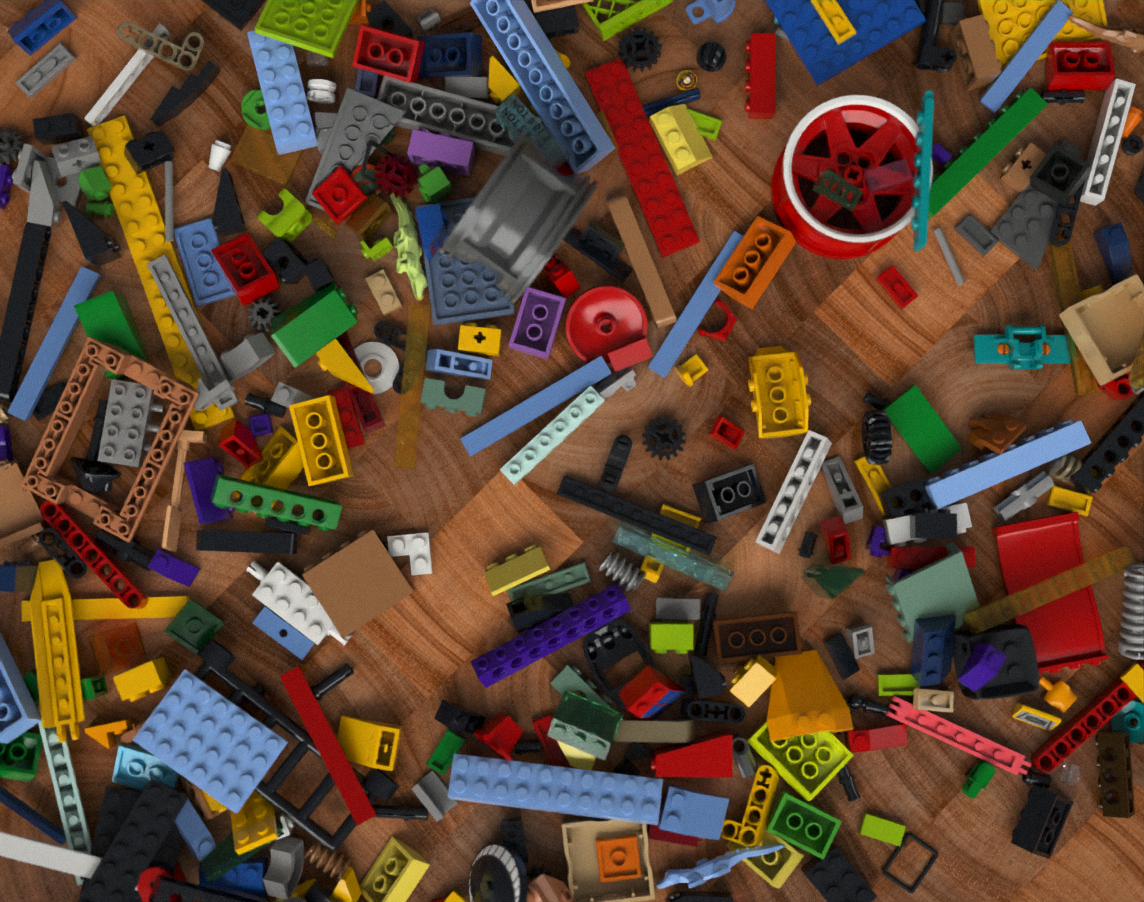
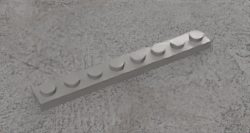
M163 255L148 263L147 266L203 378L212 389L214 388L213 384L221 379L229 380L168 256ZM233 390L215 403L218 409L222 411L240 401Z

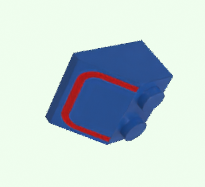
M440 204L415 209L423 248L428 260L433 258L447 237L446 229L450 228L446 210H441Z

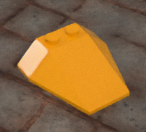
M817 650L804 651L798 655L775 657L774 667L778 670V675L771 684L766 719L770 742L791 739L793 736L853 730L850 709Z

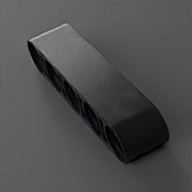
M197 530L196 550L297 554L298 534Z

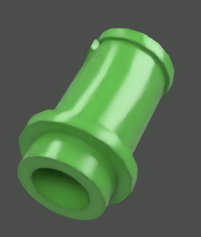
M108 201L105 203L87 202V215H104L106 218L114 215V205Z

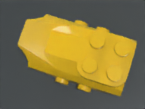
M782 346L757 348L755 355L748 357L751 374L748 386L749 391L753 392L754 400H751L752 412H756L759 438H778L807 433L808 406H811V397L809 393H806L808 376L803 371L797 351L788 352Z

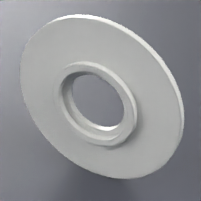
M366 342L356 347L354 350L363 371L365 363L370 359H376L382 365V371L376 377H370L364 371L367 381L375 390L373 394H380L390 389L399 370V361L394 351L380 342Z

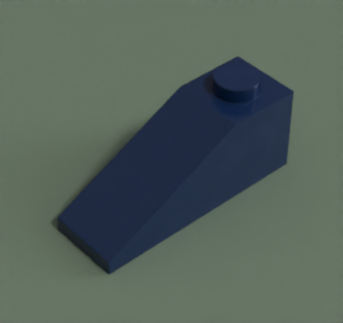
M1122 222L1093 233L1112 284L1115 285L1134 276L1129 241Z

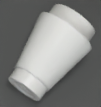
M215 140V143L211 146L208 167L220 172L231 153V145Z

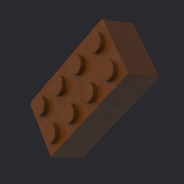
M796 611L713 620L718 663L750 660L751 658L755 659L758 655L763 658L802 654Z

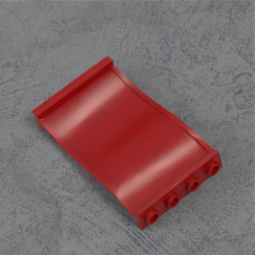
M1069 512L991 527L992 535L995 537L999 567L1014 623L1023 624L1030 631L1034 643L1039 676L1044 671L1058 673L1062 671L1061 668L1078 669L1082 668V664L1085 663L1099 665L1102 664V660L1109 659L1105 651L1097 604L1083 557L1078 528V520H1080L1078 512Z

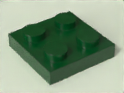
M190 597L164 629V632L197 655V652L209 638H213L223 626L224 621Z

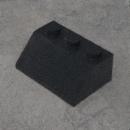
M1034 785L1029 791L1027 804L1020 813L1018 826L1012 832L1010 843L1032 854L1050 859L1074 801Z

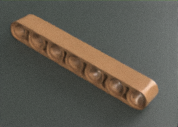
M625 193L605 200L608 212L620 241L624 244V251L656 328L660 329L677 322L671 303Z

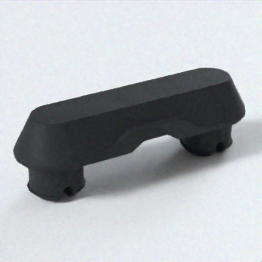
M619 435L614 440L600 479V486L605 491L615 490L620 481L632 448V440L627 435Z

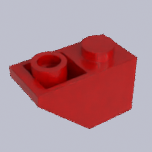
M554 252L543 266L542 271L556 291L563 298H567L581 287L572 271Z

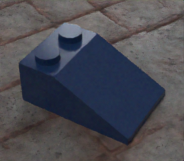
M468 32L417 36L418 40L426 41L418 78L482 77L481 35Z

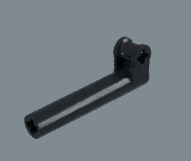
M927 0L924 15L926 20L922 24L915 60V67L917 69L942 73L948 72L956 61V53L953 49L937 47L944 0Z

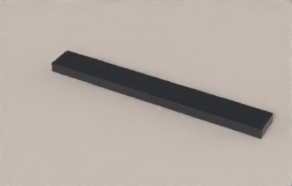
M565 475L557 492V495L708 556H710L717 539L714 535Z

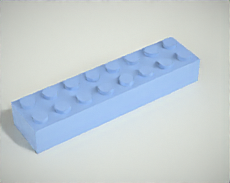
M1073 419L1062 421L1053 425L1054 427L1036 432L1033 436L1016 441L1017 445L1016 443L1011 444L1002 455L996 452L987 453L979 457L980 461L978 459L960 465L961 469H950L941 473L943 476L941 478L937 476L924 480L923 483L930 502L926 503L929 510L942 508L1091 444L1082 421L1074 422Z

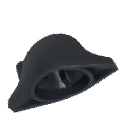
M71 457L69 459L76 472L79 484L88 492L111 491L113 479L119 478L122 474L113 467L94 460L91 461L78 457Z

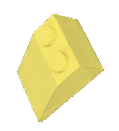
M753 814L752 818L754 822H757L759 818ZM766 825L762 841L758 846L780 843L784 844L785 848L764 855L743 859V861L771 886L780 889L805 855L786 840L766 831ZM752 831L747 834V841L749 843L754 840V833ZM731 840L725 845L731 851L749 847Z

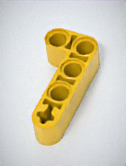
M762 765L758 768L742 824L732 820H725L721 831L723 838L749 847H756L761 843L780 775L773 767ZM765 773L772 774L771 778H766ZM762 783L769 785V788L762 786ZM765 790L766 798L760 801L758 795L761 791ZM755 811L760 812V819L757 822H754L752 818ZM730 825H733L735 832L729 836L727 829ZM752 831L754 833V840L749 843L747 841V834Z

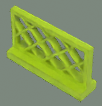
M598 0L597 7L589 6L587 3H582V6L598 29L600 37L605 41L672 3L673 0H641L639 2L631 0H605L612 2L610 10L600 8L602 0ZM615 4H625L626 8L622 12L614 11ZM598 12L608 14V20L600 24L597 19Z

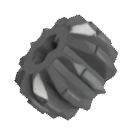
M260 297L259 304L256 301H252L255 307H248V311L252 314H249L247 319L252 320L250 325L252 327L257 326L258 331L261 332L264 328L265 331L270 332L272 319L283 312L281 309H277L279 304L277 302L273 303L271 298H268L265 302V299ZM263 311L269 313L265 319L261 317V314H264Z

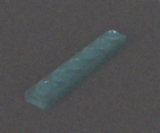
M620 523L612 541L617 545L724 592L734 575V572L623 523Z

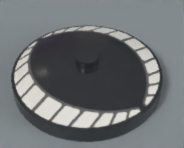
M491 843L478 852L469 874V902L527 901L528 879L526 868L519 853L512 846L505 843Z

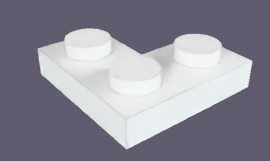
M429 532L387 536L388 550L391 557L410 555L411 576L433 573Z

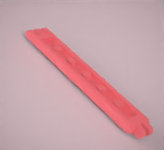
M892 697L893 701L899 703L898 706L891 703L888 706L896 710L893 714L890 711L885 713V715L1017 776L1019 772L1025 775L1028 772L1021 768L1022 764L1031 767V763L1025 761L1026 756L926 710H914L913 704L898 697Z

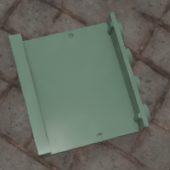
M953 542L945 545L948 556L895 582L888 574L885 575L887 580L885 587L893 597L891 603L895 611H898L897 620L905 630L902 634L908 643L911 642L913 644L915 619L955 615L956 630L983 616L963 553Z

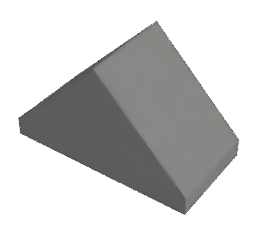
M863 622L845 628L855 659L875 653L871 624Z

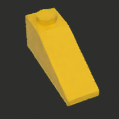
M336 338L316 352L320 359L317 363L323 371L328 369L337 378L370 393L375 391Z

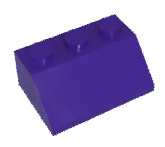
M214 457L185 462L184 466L199 523L212 524L233 518L234 507L228 506L227 509L219 508L211 500L217 474L222 475L224 473L222 462Z

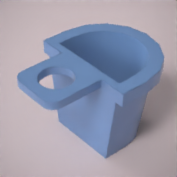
M698 0L686 7V13L695 25L709 17H712L717 25L731 16L735 8V0ZM695 7L703 9L704 14L701 17H695L692 14V10Z

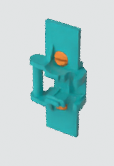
M1006 324L1005 335H973L975 363L1008 364L1009 370H1038L1043 368V364L1073 363L1071 335H1046L1044 324H1039L1038 326H1012L1011 324ZM1013 334H1037L1035 341L1032 343H1019L1018 339L1013 338Z

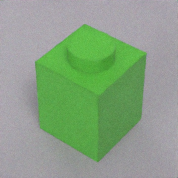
M101 166L82 170L77 180L88 201L105 199L112 188Z

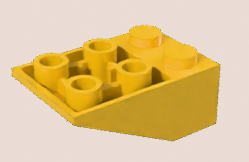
M342 715L337 741L348 761L371 768L393 771L396 766L403 726Z

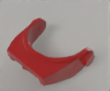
M717 299L713 303L722 308L726 315L724 328L713 333L699 328L698 334L725 341L735 325L737 317L721 300Z

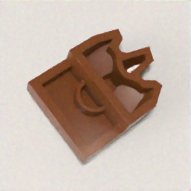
M984 413L982 418L970 417L968 426L973 431L966 434L969 443L977 448L984 450L987 447L1002 455L1026 430V424L1007 414Z

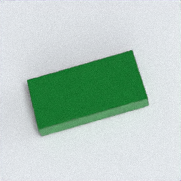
M448 728L426 765L444 776L453 761L454 754L458 753L466 739Z

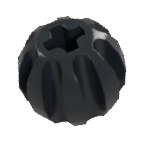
M705 42L698 49L696 60L698 66L703 70L717 72L723 68L727 54L725 48L719 43Z

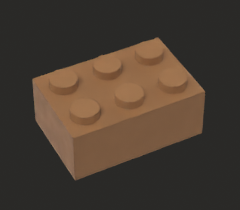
M983 14L960 20L950 32L949 38L952 48L956 53V61L967 92L990 85L1001 73V62L996 58L995 43L990 39L989 24L984 19Z

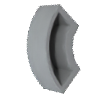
M263 332L256 335L254 333L247 335L243 338L244 341L236 348L225 350L219 355V361L230 381L234 382L244 377L274 355L275 351Z
M286 836L278 839L270 848V866L263 878L267 894L281 899L292 896L300 880L304 865L303 839Z

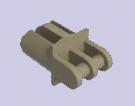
M1067 454L1060 458L1054 459L1047 466L1045 472L1052 475L1053 478L1069 483L1070 476L1081 468L1082 463L1079 459L1074 462L1075 458L1069 455L1067 457Z

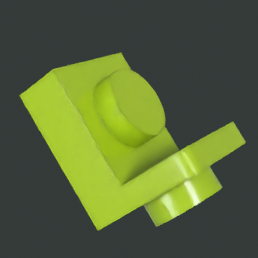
M387 237L375 241L371 249H369L364 240L360 241L363 246L360 249L366 259L371 257L374 262L394 248Z

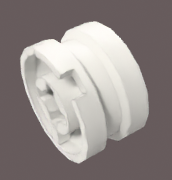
M324 79L309 80L307 98L315 103H334L336 99L334 92L337 85L332 81Z

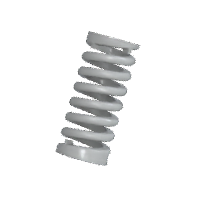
M1131 563L1124 567V576L1127 577L1124 578L1123 582L1127 587L1123 589V594L1127 597L1122 599V604L1125 607L1121 610L1124 618L1120 620V624L1124 628L1119 631L1120 636L1123 638L1119 640L1118 652L1128 658L1144 660V654L1140 653V651H1144V563ZM1128 650H1130V651H1138V654H1137V653L1129 652Z

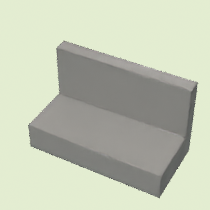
M434 770L429 772L411 788L436 822L458 804L457 800H452L448 797L447 787Z

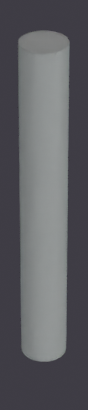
M940 227L933 232L957 286L965 283L964 278Z

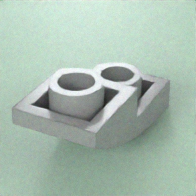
M445 77V92L470 99H488L489 78Z
M656 598V618L700 620V598Z

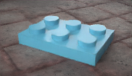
M121 742L118 747L112 782L143 791L152 776L176 789L179 773L144 748Z

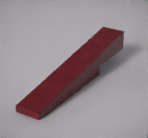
M345 331L336 340L366 378L349 335ZM344 381L364 431L368 434L386 426L373 393Z

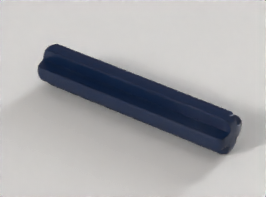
M694 88L643 105V110L646 116H650L670 106L699 100L701 94L698 88Z

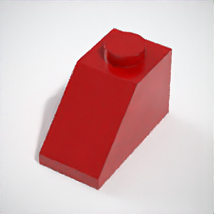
M235 419L221 428L218 445L247 469L263 459L252 432L240 421Z
M838 515L820 520L822 537L831 565L851 560L849 532L841 516Z

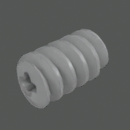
M611 551L601 564L599 571L606 568V576L613 573L612 581L620 579V587L626 583L625 591L633 589L634 592L646 574L643 572L638 575V567L631 570L633 565L631 562L625 565L626 558L623 557L618 560L620 553L617 552L611 555Z

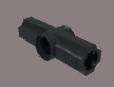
M104 529L99 530L95 542L113 551V554L122 560L131 561L147 571L152 570L148 566L155 553L142 547L133 538L129 543Z

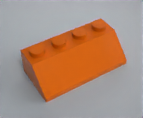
M757 216L713 284L735 301L753 309L796 244L792 233Z

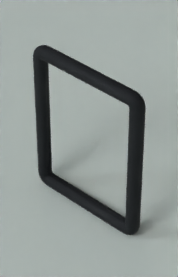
M370 140L362 165L361 176L382 188L381 184H376V180L365 174L371 147L373 145L391 157L393 154Z
M907 833L901 841V845L897 847L883 868L882 874L907 892L914 893L937 859L938 852L913 834ZM909 837L934 854L911 889L886 872Z

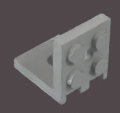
M24 143L23 149L19 152L18 166L13 172V184L30 194L34 160L46 161L59 202L68 201L73 206L78 207L82 188L77 180L81 172L64 176L67 179V183L65 186L59 187L58 180L62 177L55 159L47 157L33 145Z

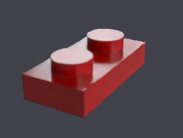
M893 265L876 278L878 283L901 310L918 297V294Z

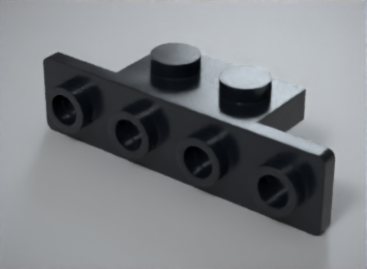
M591 221L583 234L572 226L563 238L566 243L619 281L624 282L631 274L632 269L617 259L624 244Z

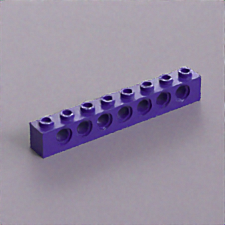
M618 583L470 662L478 679L487 688L632 609Z

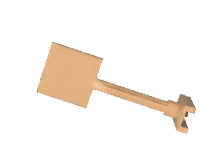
M183 430L177 442L178 455L171 498L172 506L167 505L162 547L171 552L177 553L182 516L178 506L181 501L185 472L184 463L186 462L187 451H189L190 443L207 444L208 435H204L202 431Z

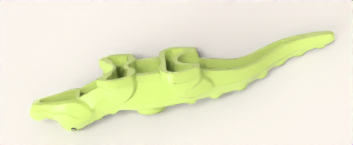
M392 193L390 198L399 217L398 231L393 235V245L398 249L396 270L400 274L403 272L407 273L416 300L421 301L424 299V289L428 286L426 275L420 263L422 248L418 244L412 212L407 208V204L403 203L401 196L395 198L394 193Z

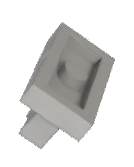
M626 367L612 373L593 388L605 399L614 395L620 386L626 391L636 386L637 384L634 380L636 374L631 367Z

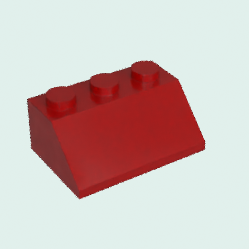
M1050 42L1047 47L1044 72L1047 90H1108L1116 76L1110 42Z

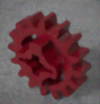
M394 153L392 157L387 154L378 161L374 168L376 170L374 177L379 178L376 184L383 186L381 191L386 189L388 196L394 193L395 198H398L400 195L405 197L414 190V187L418 184L415 181L418 175L413 174L416 168L409 166L411 164L410 160L405 162L404 156L399 159L397 154Z

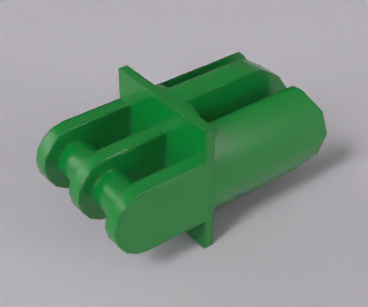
M978 761L968 775L964 774L968 779L962 786L963 794L970 798H975L981 789L987 791L986 786L992 779L995 768L985 761Z

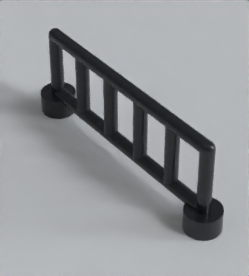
M209 638L197 652V655L204 661L193 675L204 681L210 673L214 674L234 690L227 699L237 706L243 698L266 715L265 719L261 722L271 730L277 724L299 741L267 783L261 780L254 791L327 849L337 851L356 827L351 813L333 836L310 818L335 785L329 772L300 810L276 792L308 750L321 758L311 736L300 725L227 668L236 657L217 641ZM352 767L371 806L378 797L387 803L400 787L380 769L371 768L367 775L363 776Z

